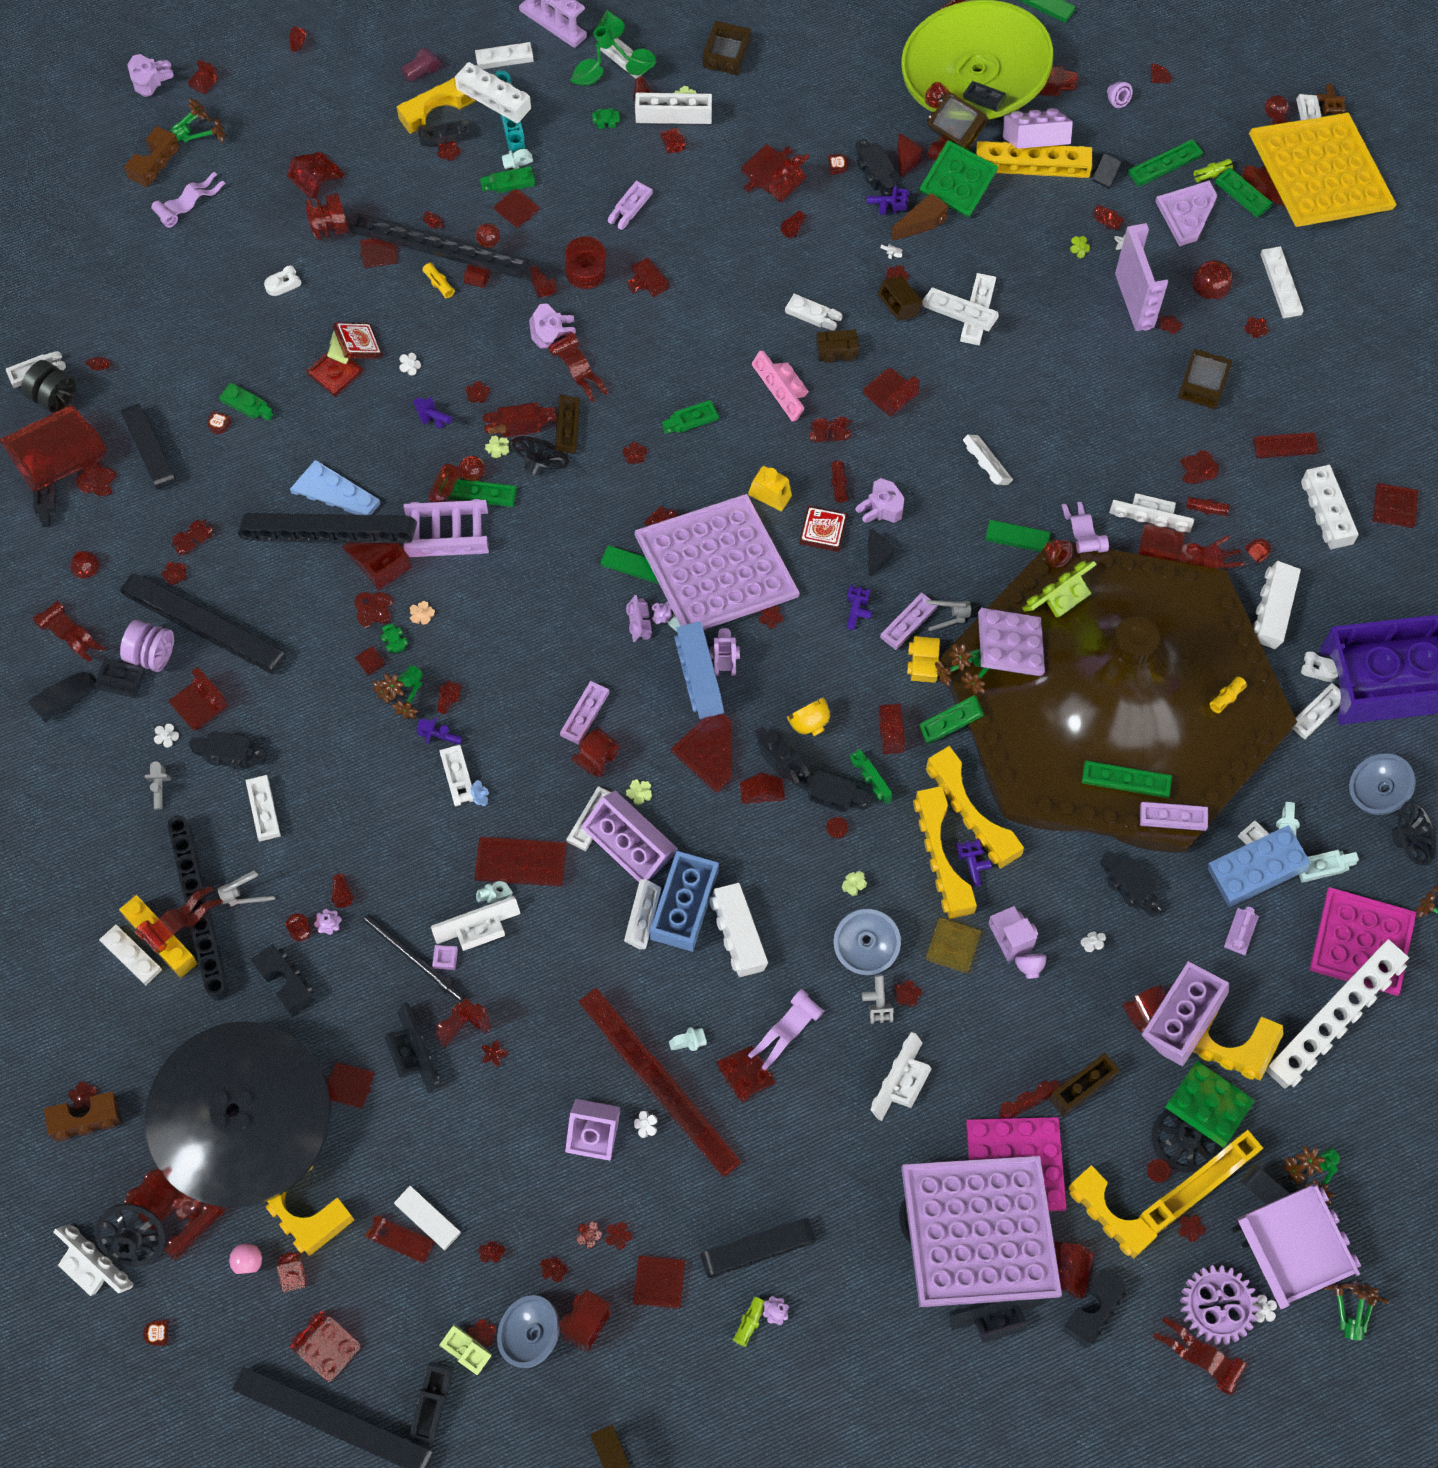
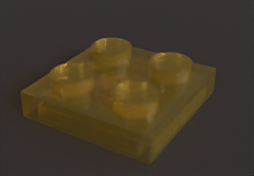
M939 917L925 960L968 974L982 931Z

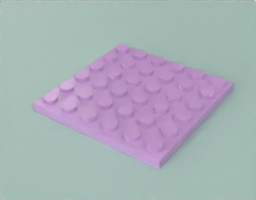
M747 494L635 530L634 535L680 626L701 621L703 630L799 597L800 593Z
M1040 1156L902 1165L919 1307L1058 1298L1062 1296Z

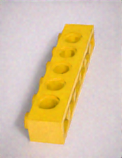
M977 141L975 154L997 165L998 171L996 173L1090 177L1092 147L1053 145L1017 149L1008 142Z

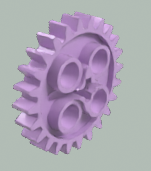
M1213 1265L1209 1268V1273L1205 1268L1200 1270L1201 1276L1195 1272L1192 1275L1194 1281L1188 1279L1186 1282L1189 1288L1182 1290V1293L1187 1297L1180 1299V1302L1186 1304L1181 1309V1312L1188 1313L1184 1322L1191 1321L1193 1323L1189 1329L1197 1328V1337L1204 1333L1206 1335L1205 1342H1208L1213 1337L1215 1345L1220 1343L1221 1338L1225 1345L1230 1343V1337L1234 1342H1237L1239 1340L1238 1334L1244 1338L1247 1335L1245 1329H1253L1250 1322H1255L1258 1319L1252 1313L1259 1311L1258 1307L1253 1306V1303L1257 1302L1258 1298L1251 1297L1250 1295L1255 1289H1247L1246 1287L1249 1280L1242 1282L1240 1280L1242 1273L1235 1277L1233 1276V1268L1226 1273L1222 1265L1219 1267L1218 1272H1216ZM1224 1286H1228L1233 1290V1297L1226 1296L1223 1291ZM1201 1289H1205L1210 1293V1300H1205L1201 1297ZM1217 1301L1219 1302V1304H1225L1232 1301L1240 1302L1239 1305H1225L1222 1309H1220L1219 1306H1213L1206 1309H1199V1305L1209 1306L1215 1304ZM1229 1310H1234L1238 1313V1321H1234L1229 1317ZM1205 1313L1213 1314L1215 1324H1210L1206 1321Z

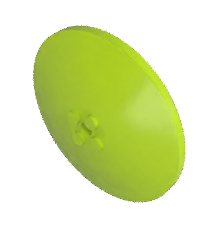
M995 0L966 1L935 12L915 28L909 36L902 54V73L905 85L913 98L931 112L936 111L939 107L940 99L944 95L946 96L948 92L964 100L963 93L972 81L1006 93V99L997 112L964 100L985 113L988 119L1009 114L1030 102L1045 86L1053 65L1052 41L1043 24L1028 11L1013 4ZM952 104L944 116L961 121H974L975 119L972 115Z

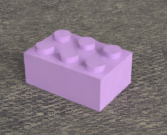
M1054 108L1047 109L1045 112L1039 110H1030L1029 113L1014 111L1009 115H1004L1003 138L1017 149L1071 144L1073 121Z

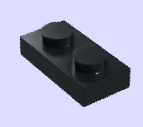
M972 81L963 93V99L997 112L1006 99V93Z

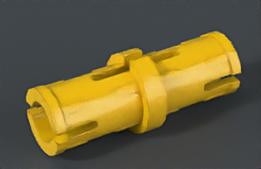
M428 263L423 267V272L431 280L433 287L438 288L445 298H450L455 290L446 281L445 275L439 273L433 263Z
M1236 677L1229 686L1222 688L1220 694L1210 702V708L1214 712L1220 713L1229 703H1233L1237 698L1236 696L1247 687L1246 681L1241 677Z

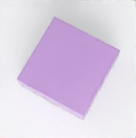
M435 945L433 969L455 970L457 946Z

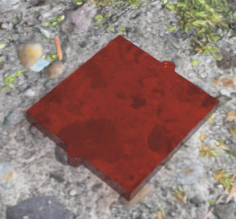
M514 189L507 196H503V199L493 207L497 213L516 228L525 221H529L530 217L540 210L535 203L518 189Z
M373 238L360 240L362 250L360 255L363 257L365 269L398 264V247L395 244Z
M336 1063L332 1077L328 1079L331 1101L363 1109L367 1095L371 1093L370 1086L375 1073Z

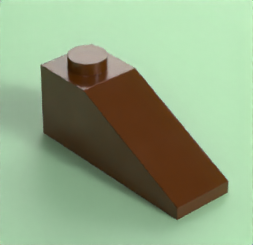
M930 193L892 227L891 239L893 241L933 230L939 224L942 225L948 218V205Z

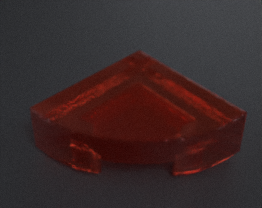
M1151 64V83L1171 82L1170 73L1164 67L1158 64Z

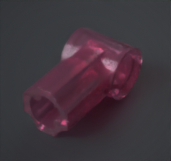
M423 48L417 53L414 60L401 67V72L408 82H412L426 72H435L440 67L441 62L428 48Z

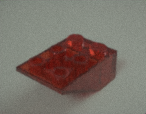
M346 543L342 546L343 550L377 590H380L412 568L409 555L398 543Z

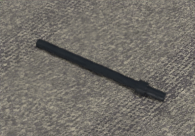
M367 914L363 918V921L435 981L439 985L438 988L445 994L449 993L459 1003L465 999L466 996L454 987V983L450 979L441 976L372 916Z

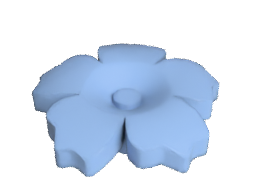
M477 780L471 786V795L477 805L486 806L488 804V798L486 797L489 794L488 789L482 786L481 781Z

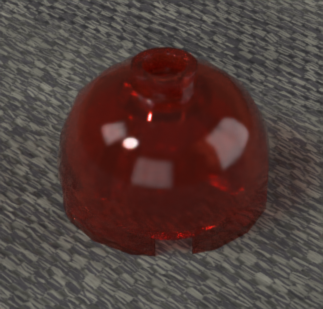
M1208 260L1201 264L1194 273L1193 288L1204 299H1222L1231 290L1233 282L1232 271L1226 263L1220 260Z

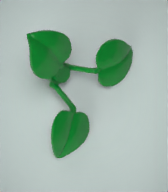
M607 10L594 31V36L598 42L595 44L597 48V62L594 59H586L580 62L575 68L570 81L581 86L597 82L604 72L603 68L599 66L601 64L600 48L608 49L612 45L628 60L626 70L631 75L644 74L655 65L657 60L655 55L646 49H637L633 51L631 57L627 56L614 40L623 33L625 25L620 18Z

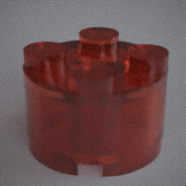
M597 727L596 731H591L578 748L581 752L579 755L574 754L572 761L592 777L596 776L599 778L606 770L604 767L608 761L613 762L619 754L618 749L620 748L619 742L600 727Z
M1162 984L1135 996L1134 1001H1127L1122 1005L1135 1030L1138 1029L1139 1033L1146 1029L1167 995Z

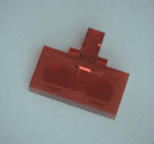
M648 257L631 266L632 272L635 275L634 278L628 281V289L632 293L640 289H647L655 297L670 288V283Z

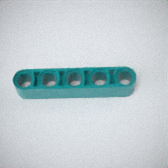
M498 71L494 74L498 79L511 84L510 76L506 71ZM500 114L508 150H512L515 153L520 149H525L521 121L517 124Z

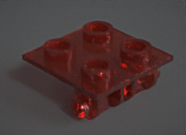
M837 417L835 421H827L826 418L814 419V422H811L809 430H813V433L809 434L810 441H814V443L824 442V430L826 442L829 441L828 430H831L832 441H835L834 429L836 431V441H846L847 438H850V430H846V428H849L852 420H847V417Z
M752 1045L717 1061L719 1072H722L726 1083H730V1089H734L737 1100H741L742 1103L747 1101L750 1095L776 1083L769 1071L762 1068L764 1064L758 1055H755L753 1058L748 1056L754 1050Z

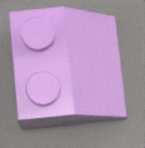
M575 1099L570 1112L565 1152L610 1161L618 1128L620 1107Z

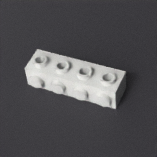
M468 62L455 76L457 90L517 124L531 109L530 96L526 92L514 88L510 83H505L494 74H489L477 65Z
M636 93V123L711 124L712 94Z
M1326 465L1306 470L1301 481L1302 487L1307 491L1310 507L1314 508L1316 522L1322 528L1324 541L1328 543L1330 549L1354 544L1358 532L1331 466Z
M1277 561L1272 567H1268L1265 573L1267 581L1260 593L1262 601L1256 610L1258 618L1253 624V629L1260 644L1276 649L1284 642L1301 569Z
M740 883L714 889L710 898V906L713 911H716L718 917L717 926L720 931H723L725 937L724 945L726 950L730 951L733 970L737 971L739 977L764 971L768 961Z

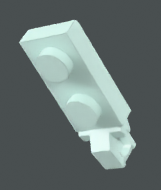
M1339 850L1307 857L1310 861L1309 870L1299 874L1303 883L1341 874L1348 871L1349 866L1356 865L1359 858L1356 852L1344 855L1343 851Z

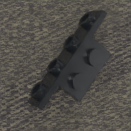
M404 1003L397 1012L404 1030L387 1033L385 1040L399 1077L420 1073L427 1092L431 1093L439 1084V1075L431 1063V1054L423 1042V1033L418 1029L415 1013L410 1008L409 1003Z
M1042 1299L987 1302L967 1308H960L949 1314L951 1329L953 1331L975 1324L982 1343L1028 1330V1325L1022 1311L1042 1305Z

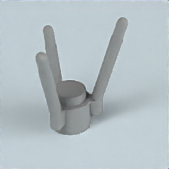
M926 600V604L952 607V616L957 617L956 619L929 627V631L956 623H965V618H970L971 616L970 601Z
M251 871L237 880L217 888L222 903L226 904L229 902L231 907L237 904L275 900V896L236 898L240 896L238 886L257 877L258 873L256 871Z

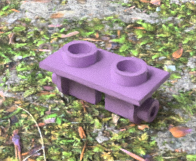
M635 595L626 607V612L630 619L629 631L632 634L633 642L639 637L650 639L652 634L650 620H643V618H649L648 603L645 602V599H637V595Z
M1246 907L1245 910L1237 908L1224 948L1242 955L1246 954L1259 917L1255 915L1253 908Z

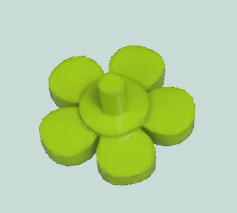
M1075 236L1071 239L1072 244H1074L1070 247L1073 254L1077 253L1078 258H1083L1085 253L1090 250V246L1085 244L1087 242L1086 237Z

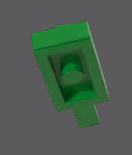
M531 166L493 173L480 178L482 191L492 190L502 193L535 186Z
M230 383L219 396L221 402L252 419L260 416L269 421L273 416L272 409L267 407L265 401L233 383Z
M708 400L675 411L674 415L670 416V419L662 421V429L665 434L675 431L676 433L684 432L719 420V415L712 401Z
M861 749L849 755L853 766L860 768L862 771L861 775L865 782H870L874 787L872 791L878 800L882 799L885 805L891 802L892 792Z

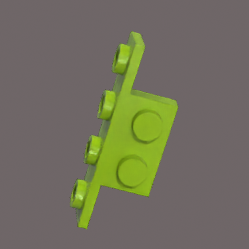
M1082 561L1074 566L1075 570L1073 572L1061 575L1058 578L1059 582L1055 585L1052 583L1042 589L1043 593L1041 595H1034L1026 601L1028 604L1022 607L1024 612L1034 610L1045 601L1055 617H1060L1091 594L1081 575L1096 565L1095 561L1087 563Z

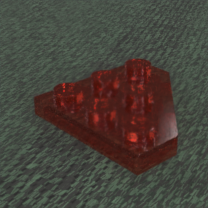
M723 713L703 718L671 748V753L716 794L732 780L731 720Z

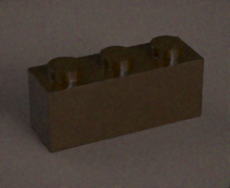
M1104 1053L1052 1092L1049 1100L1064 1118L1114 1080L1120 1069Z

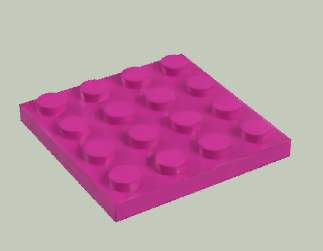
M1329 887L1325 897L1309 970L1349 981L1388 939L1408 956L1416 912ZM1379 963L1380 971L1387 973L1386 965ZM1404 971L1399 976L1394 974L1390 978L1392 983L1384 991L1385 993L1396 996L1400 994ZM1364 979V985L1368 988H1373L1372 982Z
M1059 1117L977 1119L966 1121L969 1160L1040 1156L1048 1210H1066Z

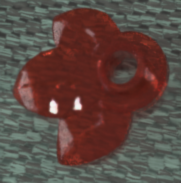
M1199 450L1196 456L1188 455L1180 460L1181 465L1187 470L1182 478L1183 482L1196 484L1204 479L1212 480L1219 473L1218 464L1213 461L1212 455L1207 451Z
M98 461L90 462L83 468V474L78 476L77 486L84 493L93 492L98 496H106L112 494L108 484L116 478L117 473L110 468H101Z
M368 592L359 593L354 601L355 607L358 610V622L366 629L371 625L372 621L383 624L389 623L390 614L387 607L391 606L394 600L389 595L381 592L375 594ZM367 599L369 601V604L365 605L361 602V600Z

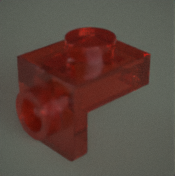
M295 1252L283 1254L281 1258H278L277 1262L282 1292L306 1288L307 1283L302 1266V1254H295Z

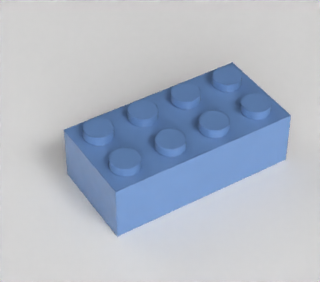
M701 621L676 627L678 636H674L693 712L698 711L699 719L723 714L724 709Z
M1287 825L1210 862L1208 870L1230 908L1309 870L1310 861L1291 827Z
M676 851L650 929L651 940L694 951L719 873L718 862Z

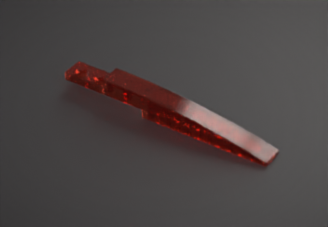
M594 988L578 1001L579 1005L606 1036V1040L721 1176L724 1178L742 1162L656 1057L650 1054L600 991Z

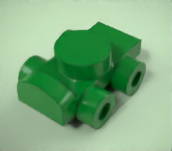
M613 108L598 109L596 112H592L593 124H597L599 129L605 127L604 123H608L609 128H615L616 123L619 122V111H615Z
M392 623L382 628L384 634L380 636L383 643L387 641L389 643L385 645L388 653L393 651L396 654L406 649L405 646L408 643L405 637L400 638L403 635L400 627L395 628Z

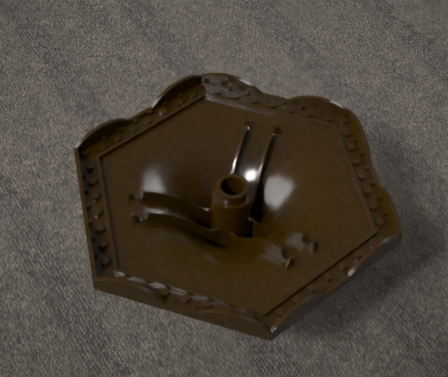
M1052 539L987 608L1041 617L1044 674L1037 676L991 668L981 678V681L985 683V686H982L985 693L978 691L977 694L972 692V688H965L967 683L963 682L961 677H966V671L973 677L975 674H979L984 667H977L972 662L969 667L964 666L963 671L957 669L949 675L951 678L949 690L955 704L975 695L983 710V717L967 725L978 749L988 786L1004 818L1038 829L1052 831L1080 830L1111 836L1135 847L1161 852H1187L1205 831L1140 826L1141 802L1208 807L1209 828L1236 793L1270 758L1297 724V720L1226 570L1111 549L1100 553L1098 551L1078 553L1076 543ZM1082 561L1086 563L1095 561L1096 565L1081 575L1091 594L1060 617H1055L1045 601L1034 610L1024 612L1022 607L1028 604L1026 601L1034 595H1041L1043 593L1042 589L1052 583L1055 585L1059 582L1058 578L1061 575L1073 572L1075 570L1074 566ZM979 617L942 655L941 662L944 668L953 667L952 662L955 658L951 657L949 653L954 651L953 645L955 643L959 648L962 644H965L966 652L980 649ZM1236 677L1243 678L1246 681L1247 687L1236 696V700L1233 703H1229L1220 713L1214 712L1210 708V702L1220 694L1221 689L1229 686ZM1086 760L1171 775L1169 798L1081 783L1084 762Z

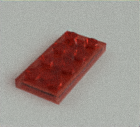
M479 837L475 881H503L505 883L563 887L567 844L563 842Z

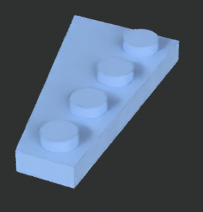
M316 460L290 488L292 494H301L307 496L308 499L325 502L326 505L343 508L344 511L356 515H372L380 505L379 499Z

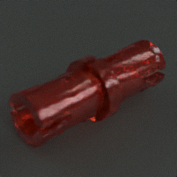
M834 461L831 463L833 477L831 485L834 487V500L842 503L848 499L844 462Z
M1189 496L1186 509L1201 511L1206 515L1211 513L1227 517L1230 504L1215 502L1210 498L1204 500Z

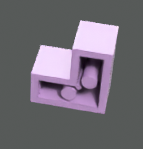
M1015 906L990 916L988 924L1008 962L1014 960L1017 956L1032 952L1038 936L1037 929L1033 923L1030 924L1027 918L1024 919L1020 911L1017 912Z

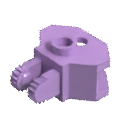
M138 54L132 56L127 64L135 92L144 97L152 95L157 86L161 85V81L171 79L174 76L173 71L170 69L171 63L168 60L154 62V59H148Z
M540 304L529 320L531 339L540 349L549 348L554 339L559 338L560 335L576 333L573 327H562V323L573 322L574 316L561 315L556 313L548 304Z
M880 478L874 482L873 493L869 495V499L860 503L855 509L858 513L871 509L862 518L865 523L876 518L895 523L902 519L904 497L893 482Z
M727 628L718 630V638H714V647H710V657L714 659L715 676H719V671L731 670V675H736V659H740V646H736V639L731 638V632Z

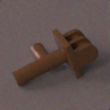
M1332 84L1326 85L1327 94H1316L1318 102H1324L1322 108L1324 115H1328V113H1332V115L1345 113V96H1335Z

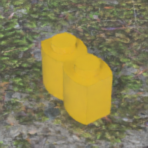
M914 636L913 642H909L908 655H912V662L908 661L907 674H911V681L936 683L938 675L936 674L935 662H939L940 638Z

